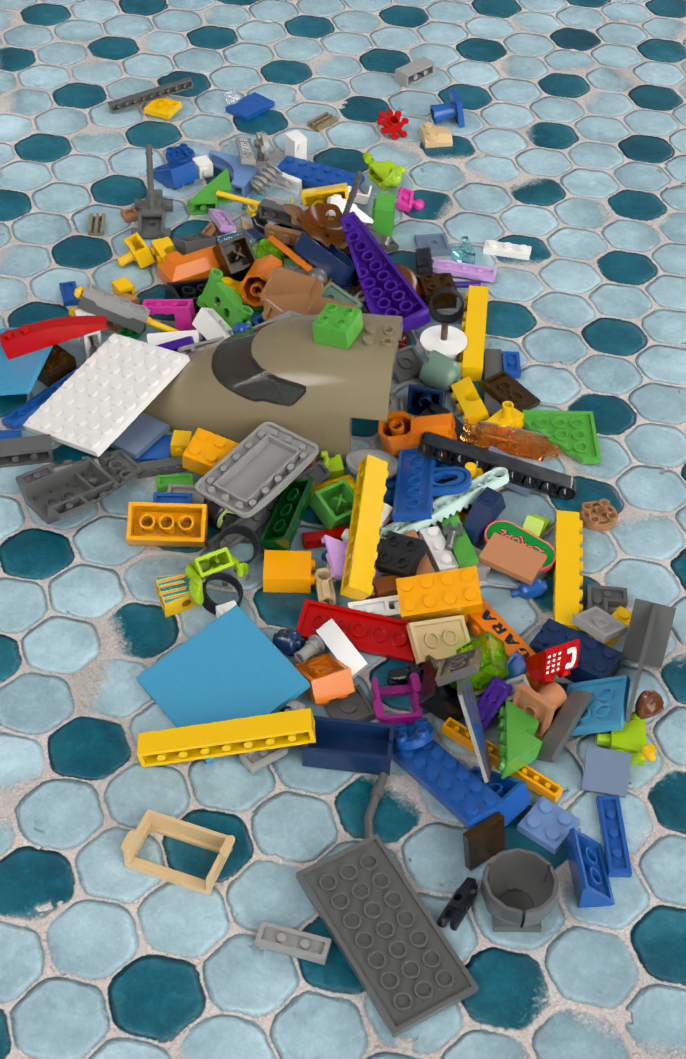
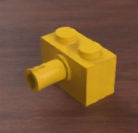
M137 232L123 239L128 253L116 258L120 267L134 261L142 269L155 262L149 247Z
M504 401L502 409L485 421L484 435L499 444L503 443L506 439H510L515 432L522 429L524 413L513 408L514 404L511 401Z

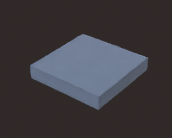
M445 233L414 235L416 247H430L432 257L451 255V249Z
M587 746L581 790L625 798L632 753Z

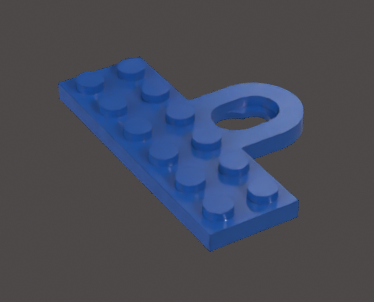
M418 448L399 449L392 513L393 522L432 519L433 496L455 495L468 490L472 485L470 471L457 466L436 468V460L420 455ZM457 478L454 481L443 484L436 483L440 479Z

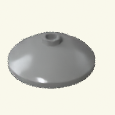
M359 448L349 452L346 457L348 469L356 476L359 463L368 454L388 462L387 470L389 474L386 481L397 476L398 459L385 451L373 448Z

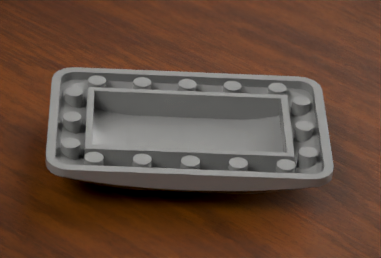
M264 422L195 484L196 492L242 518L251 517L270 503L303 472L318 455L319 447L317 444L273 422Z

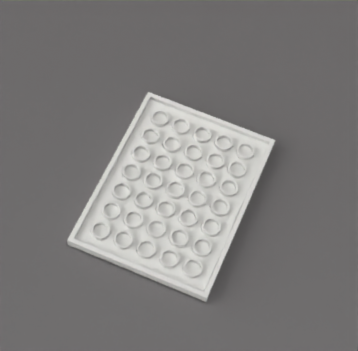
M114 333L28 418L23 427L25 430L38 435L50 434L51 440L99 457L190 362V358L182 353Z

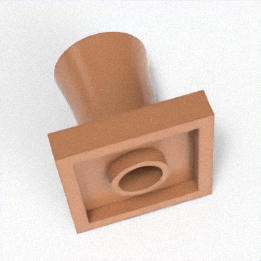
M553 681L545 683L538 692L522 682L517 686L512 703L540 721L535 736L542 741L550 728L555 710L562 708L567 695L564 689Z

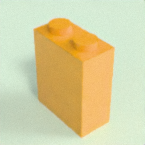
M265 550L263 592L311 593V585H315V573H311V571H315V559H312V551Z

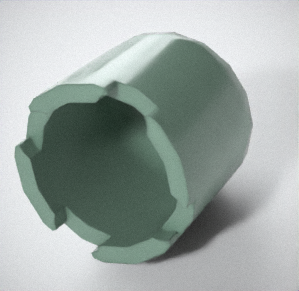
M432 350L427 357L430 359L427 365L423 364L419 374L421 382L444 391L452 390L450 385L463 379V376H461V365L436 350Z

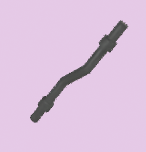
M380 772L376 785L372 787L370 793L371 799L364 816L365 839L374 835L373 817L379 800L383 799L385 793L384 786L388 778V774L385 772Z

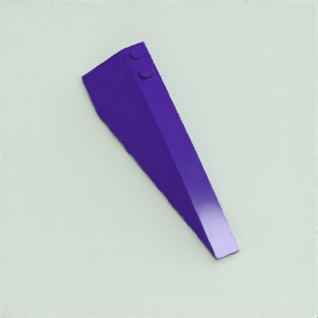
M352 211L340 217L370 314L402 316L403 331L415 330L430 323L428 307L356 213Z

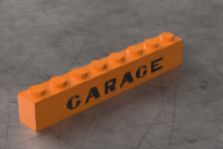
M483 598L484 612L463 615L466 626L472 635L483 643L485 649L489 650L500 664L504 665L515 651H518L524 658L536 654ZM529 672L525 673L530 687L538 692L544 684L541 683V680L533 683Z

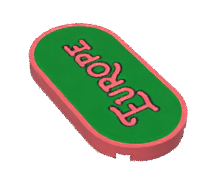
M506 520L494 521L486 527L484 533L485 544L488 543L493 533L496 532L548 555L546 562L539 572H548L553 568L556 560V551L545 540Z

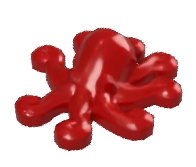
M387 110L386 113H379L378 116L380 118L376 122L378 125L383 126L380 129L382 134L392 132L391 138L397 140V132L402 138L407 136V132L403 131L402 127L404 124H408L409 119L403 118L400 122L401 111H396L393 115L392 110Z

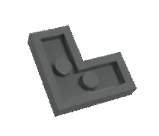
M587 584V609L597 606L608 613V606L627 608V588Z

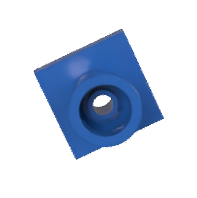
M454 88L449 90L450 102L430 105V113L435 125L454 117L459 128L465 127L462 101Z

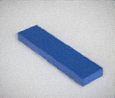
M597 796L596 805L608 877H631L632 870L619 796Z

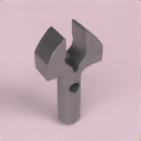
M451 522L443 526V535L448 536L445 546L448 551L453 549L456 536H463V526L459 522H457V527L451 530Z

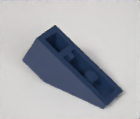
M486 487L475 500L463 523V527L473 546L483 536L486 527L494 522L506 508L503 495L489 487Z

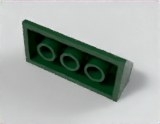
M313 476L294 480L281 492L259 542L266 550L290 551L292 542L297 535V530L314 493L315 478Z

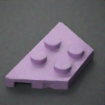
M324 535L321 541L327 548L326 558L330 564L331 575L333 578L342 581L347 543ZM376 569L373 579L380 578L383 573Z

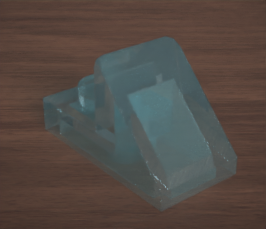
M462 236L461 243L453 247L452 259L456 262L475 264V252L468 236Z

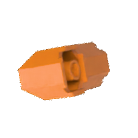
M214 246L186 255H182L178 251L166 254L163 257L164 261L157 265L158 277L165 285L169 282L209 278L208 275L212 268L221 270L212 250Z
M272 254L255 260L239 286L244 302L254 308L263 305L260 295L274 266L283 267L282 260Z
M404 410L388 413L387 421L379 420L378 433L383 451L393 456L399 455V449L418 448L419 438L423 432H432L457 440L453 413L416 417L411 415L410 417Z

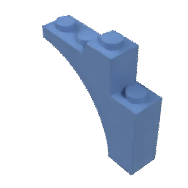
M210 150L209 159L213 163V167L222 171L228 168L229 176L232 179V194L246 198L253 190L250 180H255V175L259 176V169L254 168V165L241 164L239 155L234 156Z

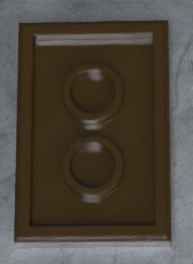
M504 370L480 382L479 386L501 405L504 401H511L514 404L513 408L520 412L522 410H531L540 404V400Z

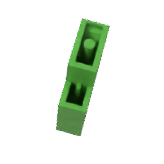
M228 168L188 201L187 209H189L190 215H206L209 208L218 209V204L232 203V200L216 196L217 190L232 194Z
M506 700L504 707L501 706L497 714V718L500 719L497 728L500 731L498 737V744H500L498 757H501L498 770L501 771L502 779L536 760L542 745V741L535 737L540 721L509 700Z

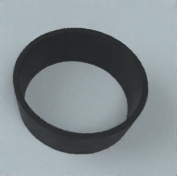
M444 287L438 289L429 301V313L436 321L448 324L458 321L465 309L462 295L453 288ZM441 293H451L461 300L462 306L455 314L443 315L435 310L433 298Z
M239 524L230 525L223 529L218 537L217 550L221 549L220 542L225 536L241 534L251 541L254 553L250 560L240 563H251L260 550V541L257 534L249 527Z
M215 573L209 576L202 584L204 596L202 605L210 613L216 615V606L219 605L209 597L206 590L207 582L211 580H223L230 583L238 592L239 601L236 604L240 607L243 598V588L234 576L227 573Z

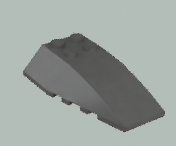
M122 449L103 452L99 457L90 458L89 456H83L78 461L72 462L69 459L64 460L63 464L55 465V463L46 464L16 476V482L26 505L49 525L93 506L142 471V467Z

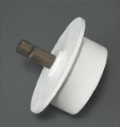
M442 323V325L432 326L424 330L420 336V344L426 350V356L432 350H436L453 360H457L459 353L467 346V337L461 330L448 326L447 323Z

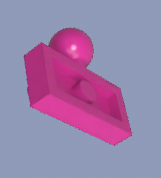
M400 186L396 208L409 213L412 206L416 210H422L425 204L421 199L413 200L414 191Z

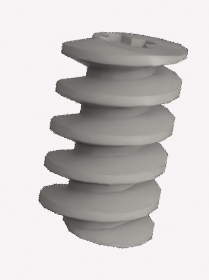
M270 162L266 164L267 167L262 168L263 172H258L259 176H254L255 180H250L252 188L260 196H262L261 190L266 192L265 186L270 188L269 182L275 183L273 178L279 179L277 174L283 175L280 169Z

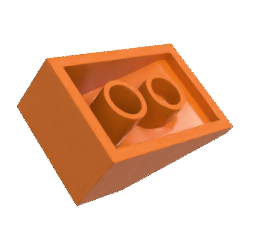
M329 653L307 659L303 664L298 662L293 664L309 681L311 687L304 692L308 699L316 705H325L329 703V700L346 698L350 693L355 692L351 669Z

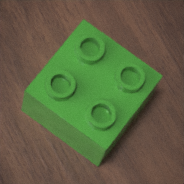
M377 193V199L374 198L372 207V220L374 221L371 225L376 228L375 233L392 237L396 194Z
M327 303L312 324L314 343L348 350L363 328L361 309Z
M343 479L315 491L309 505L326 529L345 527L350 525L355 492L346 479Z

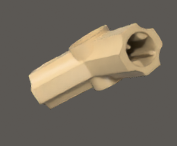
M330 564L325 568L316 570L315 590L317 591L318 602L335 605L336 597L333 584L338 579L332 577Z

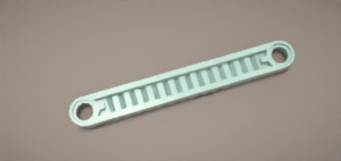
M504 467L494 468L473 479L471 487L465 492L455 495H443L434 500L432 519L406 522L397 521L379 530L380 544H384L387 538L385 536L390 531L403 535L414 529L418 532L420 529L429 528L431 524L435 526L437 521L441 523L444 517L448 519L449 514L454 516L456 511L461 512L462 507L467 509L468 504L473 505L486 487L496 490L508 483V470Z

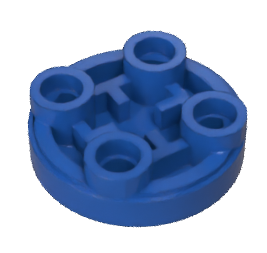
M185 143L166 148V160L168 163L193 161L192 158H195L194 150Z
M419 718L415 723L408 725L406 723L398 724L395 726L393 745L398 750L420 748L434 739V727L428 723L427 718Z

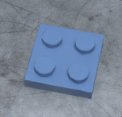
M542 796L517 825V831L555 855L567 840L569 829H576L580 819Z

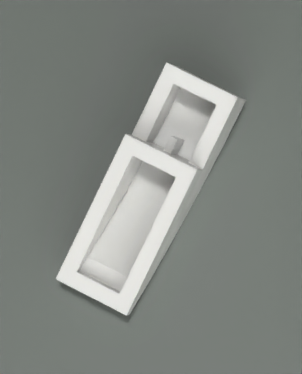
M332 618L316 630L335 657L351 669L352 678H355L369 666Z

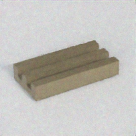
M325 112L308 121V127L320 131L336 122L337 116Z
M90 213L89 236L104 235L105 213H102V216H99V213H96V216ZM93 220H95L94 232H92ZM99 220H101L100 232H98Z

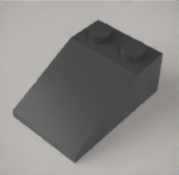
M203 233L171 238L175 248L182 255L216 245L214 236Z

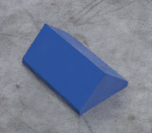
M575 828L569 829L565 849L578 908L614 905L615 902L601 844Z

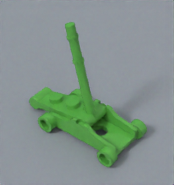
M212 268L208 275L209 280L202 295L198 297L196 304L200 308H213L232 329L236 322L248 323L252 328L253 326L249 319L253 312H264V306L254 308L249 304H242L243 299L239 297L237 292L221 280L223 277L222 271ZM218 297L220 299V306L217 304Z

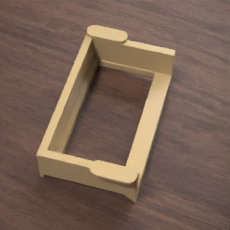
M147 809L137 829L128 832L121 844V850L124 852L126 868L211 896L213 886L230 852H232L235 837ZM153 831L219 853L206 880L136 857L149 832Z

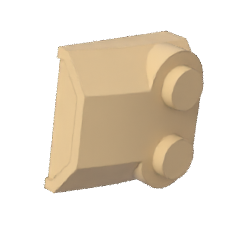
M425 122L419 128V135L425 148L453 146L449 127L435 126L431 122Z

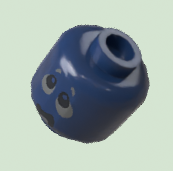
M280 629L274 634L272 643L283 655L294 656V653L304 646V638L301 637L298 630Z

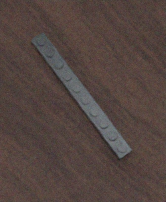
M187 77L107 103L112 114L194 88L191 77Z
M182 456L138 462L142 467V471L137 475L138 479L190 470L182 467Z

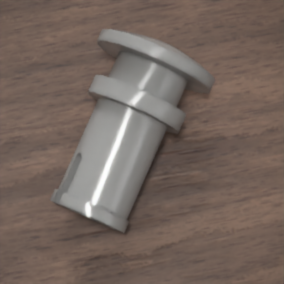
M317 635L309 636L305 646L294 653L295 660L303 664L312 655L315 656L318 653L324 652L325 643Z

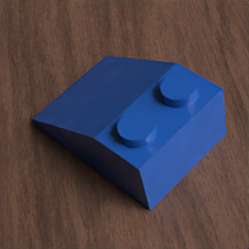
M194 161L169 162L153 168V178L165 187L173 188L174 190L182 188L183 184H193V180L199 179Z
M474 766L469 771L484 783L480 767ZM491 771L489 782L485 784L506 801L507 809L500 812L504 816V827H506L531 803L525 781L510 776L502 779L501 773Z

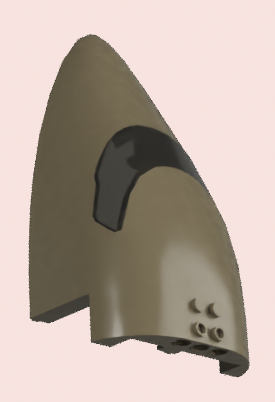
M320 313L292 316L234 334L185 354L189 356L190 362L142 412L169 424L170 432H174V430L192 431L193 437L199 427L211 433L228 437L229 440L239 444L262 423L273 422L317 444L319 453L316 462L319 460L323 461L320 456L321 451H328L329 458H334L335 455L340 454L343 466L347 467L346 457L351 452L352 418L387 421L390 389L398 343L402 337L403 317L362 313L363 328L348 350L314 343L312 324Z

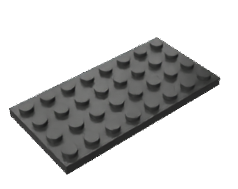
M378 834L372 835L296 872V879L393 1038L478 992V985Z

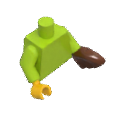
M654 690L643 691L636 701L635 711L631 713L629 723L624 722V729L608 731V733H597L596 745L608 746V749L632 753L630 766L636 764L644 766L646 759L649 762L655 761L656 755L654 753L657 750L653 744H647L645 719L651 718L664 710V701L661 695Z

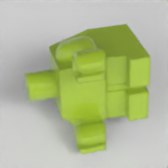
M321 451L322 462L332 473L326 480L344 476L341 455L338 454L334 458H329L328 451Z

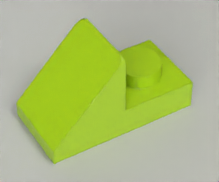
M532 514V516L527 515L522 528L542 539L550 525V520L536 514Z

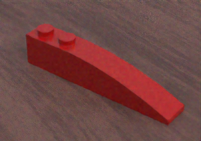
M86 315L55 318L29 325L25 324L13 330H6L0 334V342L9 360L108 328L105 316Z

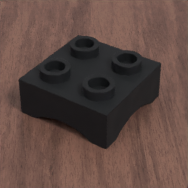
M390 531L374 566L381 573L393 574L402 578L416 576L418 565L429 547L422 539Z

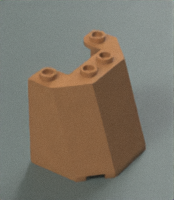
M277 265L274 266L260 295L264 306L262 317L265 321L290 310L302 315L321 313L327 303L352 308L357 307L352 303H343L321 296L324 286L317 278Z

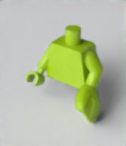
M366 151L362 158L365 163L369 164L368 177L383 192L391 188H397L401 183L402 174L405 173V167L403 165L397 166L391 160L375 161L372 158V154Z
M227 547L197 557L187 562L188 566L185 567V574L190 580L189 592L197 606L202 605L204 602L201 578L229 567L236 569L238 577H243V573L249 575L248 564L240 563L236 557L229 553Z

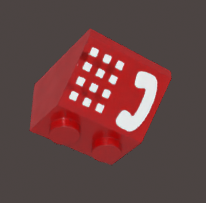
M580 639L543 650L525 658L524 661L532 682L541 680V683L544 684L554 680L553 676L558 675L559 678L570 675V670L578 666Z

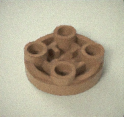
M600 499L599 501L584 502L582 504L580 520H583V525L588 529L602 532L608 531L616 525L618 513L610 505L609 500Z

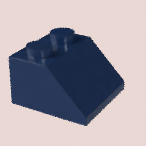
M409 384L407 413L419 415L432 402L445 407L446 392L440 389Z

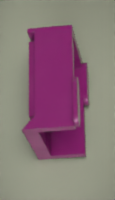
M417 673L409 675V682L406 685L378 687L377 678H372L371 693L378 723L395 724V726L401 723L408 725L415 723L419 718H423L418 695L421 692V683ZM409 695L412 713L384 715L380 697Z

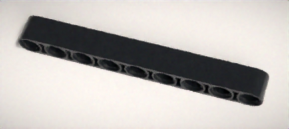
M423 432L420 435L418 452L422 456L465 468L466 463L472 462L476 464V468L483 470V474L494 468L504 467L508 470L509 483L564 500H571L576 495V479L570 475L432 432Z

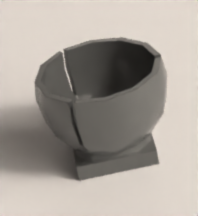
M515 848L501 851L487 862L483 871L480 888L487 911L492 915L493 932H541V921L552 911L556 904L559 881L553 865L551 866V863L537 852Z

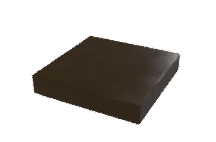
M500 812L493 814L463 834L465 867L470 871L506 848L504 816Z

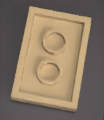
M463 615L412 622L406 625L416 664L425 663L427 655L441 661V659L473 648Z

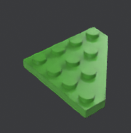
M522 410V413H524V428L581 464H600L601 456L593 411Z

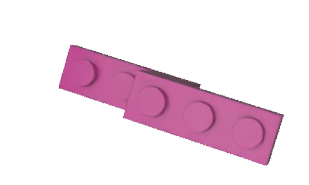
M144 299L142 305L150 309L149 315L174 314L177 330H196L192 325L196 317L193 299Z

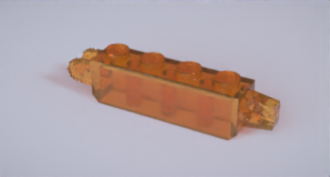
M479 421L477 425L466 423L462 428L465 432L460 434L462 441L473 443V446L489 450L492 445L510 455L544 461L545 457L558 458L560 453V447L549 442L548 436L543 433L486 421Z

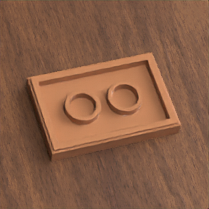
M494 532L478 556V560L486 566L532 585L546 562L548 555Z

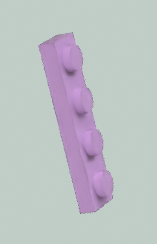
M209 208L208 215L222 233L230 234L231 232H236V225L224 209Z
M435 258L432 265L433 272L437 274L451 273L454 277L494 283L497 274V268Z

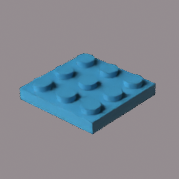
M628 675L568 684L567 697L572 689L588 691L593 696L570 736L624 729L631 681Z

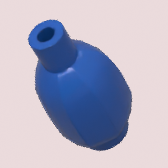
M236 322L232 329L233 334L252 330L250 324L245 322Z
M535 579L532 585L523 582L519 585L518 589L510 590L512 598L520 596L523 599L540 597L544 592L548 591L546 581H541L540 579Z

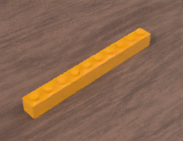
M449 717L442 725L441 733L475 754L468 728ZM486 740L492 766L498 769L501 758L498 757L499 747ZM528 765L509 775L510 777L525 781L528 789L541 797L544 796L553 803H556L562 796L563 787Z

